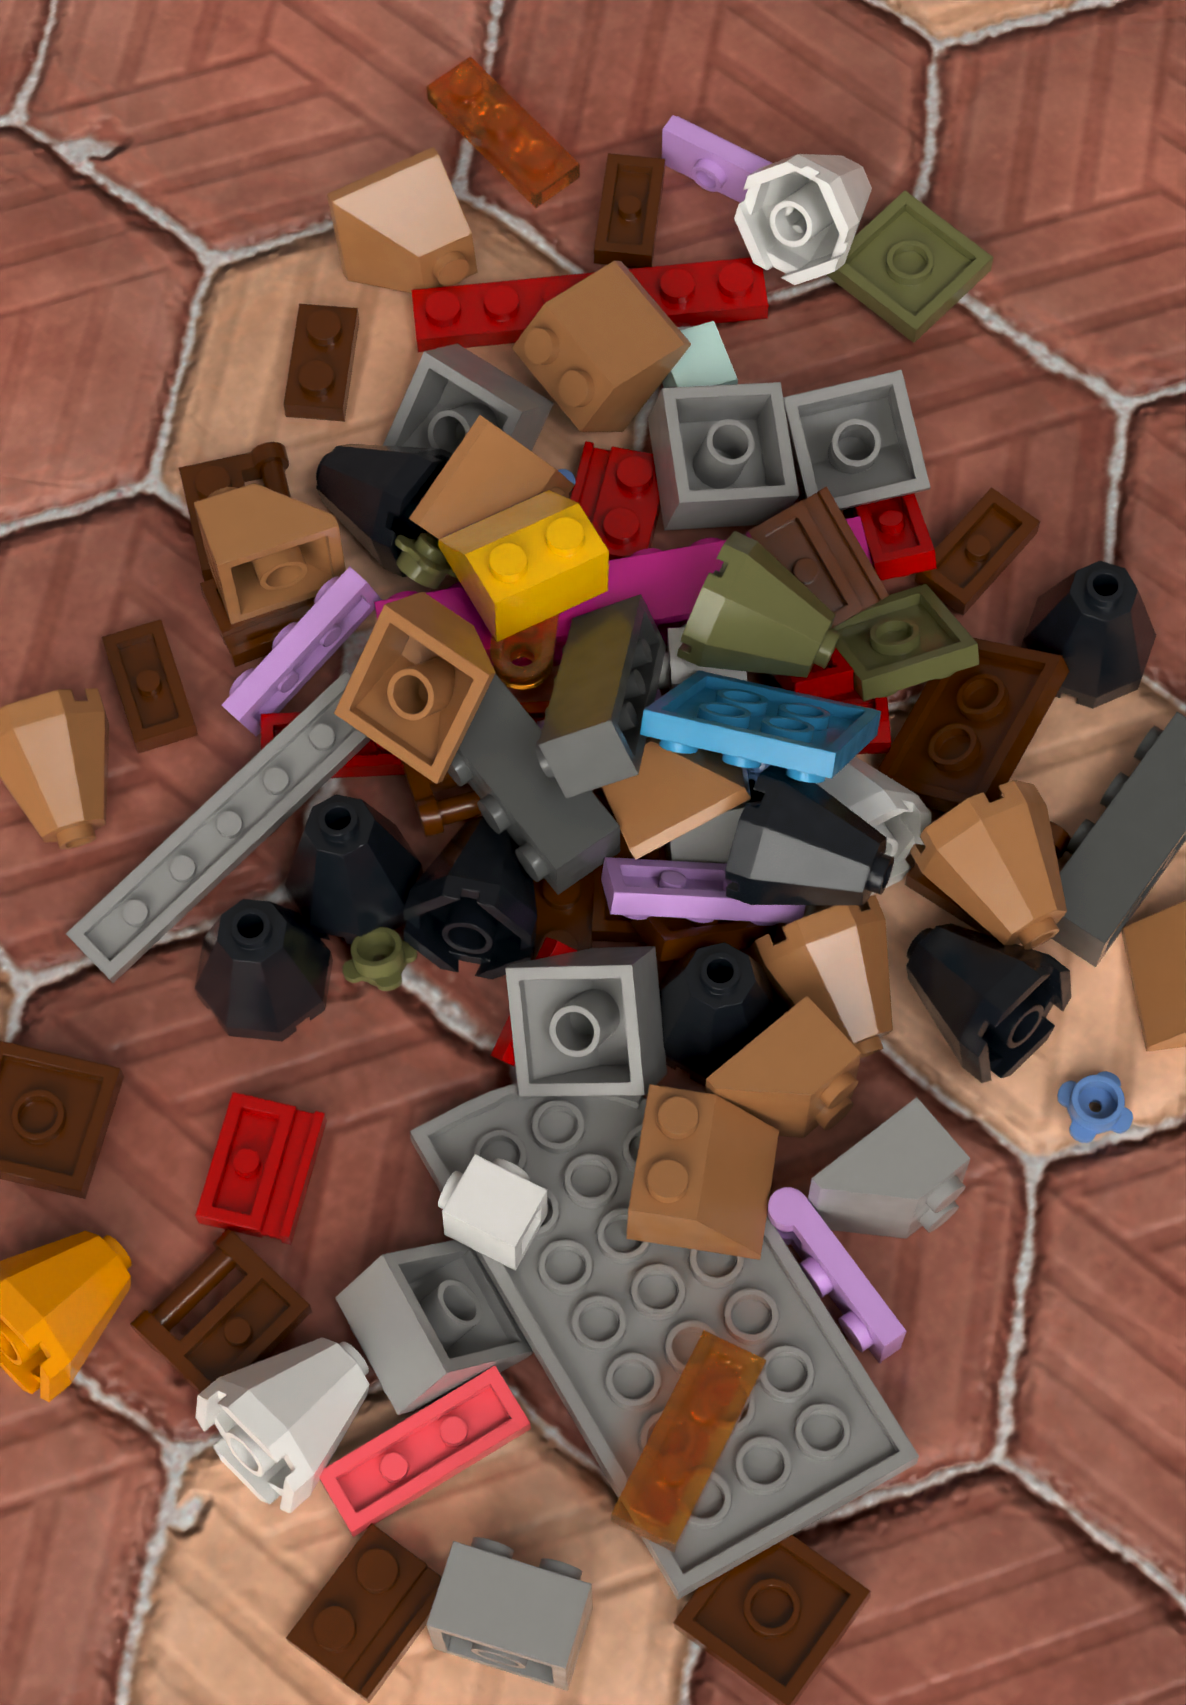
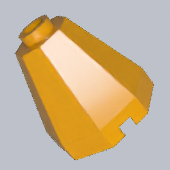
M83 1231L0 1261V1367L23 1391L33 1394L40 1388V1398L50 1402L70 1386L125 1298L131 1286V1275L128 1269L132 1266V1262L126 1250L116 1239L110 1235H105L101 1238L97 1234Z

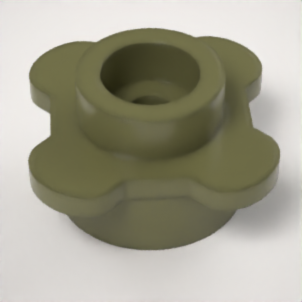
M421 533L416 539H409L403 535H398L395 544L403 551L396 560V564L409 578L432 589L440 586L446 574L457 578L438 547L439 539L428 533Z
M379 927L361 937L357 936L353 940L351 945L353 959L344 963L342 967L345 979L351 983L365 981L373 986H377L381 991H391L402 984L401 974L408 963L416 960L418 953L412 946L401 940L397 932L389 928Z

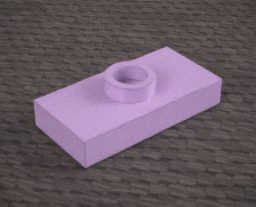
M672 115L662 129V159H665V166L693 179L703 189L710 192H719L739 203L744 201L748 190H743L747 176L759 168L772 164V162L679 116Z

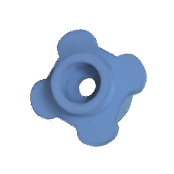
M1099 1072L1097 1075H1090L1081 1079L1078 1083L1067 1081L1061 1085L1058 1091V1102L1067 1108L1072 1121L1069 1128L1070 1135L1081 1143H1089L1093 1141L1097 1134L1108 1131L1118 1134L1124 1133L1132 1124L1133 1114L1128 1108L1124 1107L1125 1097L1121 1089V1082L1111 1072ZM1097 1102L1100 1104L1101 1110L1093 1112L1090 1110L1089 1104Z

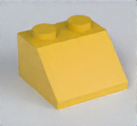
M550 490L438 540V547L496 643L608 591L609 550L580 504Z

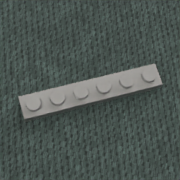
M347 671L335 680L66 933L112 983L121 977L371 741L366 735L334 714L351 677Z

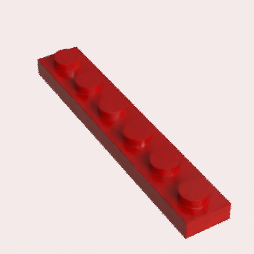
M751 257L628 269L677 327L696 326L711 321L717 324L768 319L769 305L763 268L754 264ZM595 272L411 290L418 352H424L453 344L470 348L516 343L546 302Z

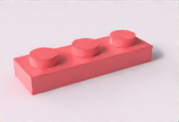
M493 1366L327 1466L321 1473L319 1480L351 1535L355 1537L368 1529L371 1523L375 1525L529 1431L531 1423L497 1367Z

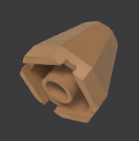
M98 688L85 689L88 701H75L72 689H58L13 702L0 708V779L45 843L58 842L59 849H72L94 841L96 839L95 830L106 825L109 722Z
M1012 780L998 786L1004 798L990 803L984 792L967 798L929 824L920 834L924 845L914 844L910 853L922 874L1003 945H1018L1021 943L1025 950H1029L1044 944L1059 932L1056 924L1065 915L1067 908L1047 805L1034 784Z
M876 895L870 896L863 905H835L795 920L782 927L786 939L772 943L770 935L767 934L753 942L748 949L751 958L763 966L778 998L788 1010L808 996L862 1053L861 1059L884 1049L880 1037L889 1034L893 1030L886 919Z

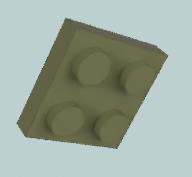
M904 190L854 237L845 264L835 272L826 275L915 343L991 271L993 256Z
M927 584L891 594L882 601L831 629L841 634L836 648L853 668L854 690L863 701L888 697L895 694L898 690L933 679L947 678L957 671L979 665L978 643Z

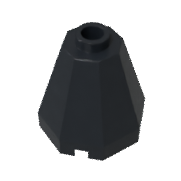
M365 444L339 445L320 461L316 472V489L323 504L384 569L401 577H407L396 564V560L403 550L397 547L395 540L398 535H403L409 539H416L421 533H428L410 520L409 517L440 474L452 453L437 448Z
M1098 561L1075 571L1038 597L1021 647L1063 656L1069 673L1056 697L1061 698L1062 693L1077 697V704L1093 709L1138 690L1156 638V633L1140 593L1127 570L1107 562Z
M770 765L760 773L753 789L763 792L765 795L761 804L756 806L746 804L739 818L725 869V879L732 881L726 887L727 897L750 905H863L869 899L872 892L880 895L884 892L894 864V857L885 854L887 837L818 784L794 780L786 775V768Z
M336 794L312 807L289 870L285 888L297 912L301 914L319 938L330 940L329 935L344 937L346 944L352 945L353 940L357 936L361 937L379 927L396 930L406 924L407 920H404L405 904L410 889L422 876L423 868L396 824L362 799Z
M483 815L465 822L409 891L404 908V920H407L404 928V941L440 969L459 972V960L480 964L475 976L493 980L506 975L505 968L507 966L532 960L537 932L534 881L521 865L515 852L519 846L506 830L500 834L496 833Z
M243 899L224 912L203 938L195 990L198 998L208 1010L212 1011L218 1023L229 1036L282 1042L297 1031L296 1026L306 1018L310 1017L311 1021L325 1011L333 963L332 954L299 912L270 901Z
M952 923L939 925L934 929H924L914 938L907 951L909 961L906 968L910 983L962 1068L981 1083L992 1081L991 1071L1000 1078L1011 1076L1048 1040L1055 1027L1053 1023L1046 1019L1053 1004L1061 1011H1064L1072 997L1070 970L1051 955L1033 949L1025 950L1023 946L1017 944L1003 945L995 937Z
M725 942L698 948L684 955L683 958L677 961L674 960L659 984L666 1065L676 1070L677 1066L691 1074L690 1079L704 1087L706 1085V1078L784 1015L780 999L763 966L749 955Z

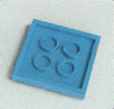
M698 670L644 709L640 735L660 739L659 746L668 751L691 754L698 752V749H704L723 754L722 760L733 766L758 768L762 763L786 768V775L794 780L821 783L825 781V778L832 779L877 736L881 711Z

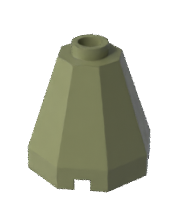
M734 531L723 544L716 558L723 561L720 571L715 570L713 574L709 572L682 633L680 641L682 645L678 649L677 657L699 667L805 678L808 677L814 664L825 669L841 636L840 633L831 630L836 614L758 541Z

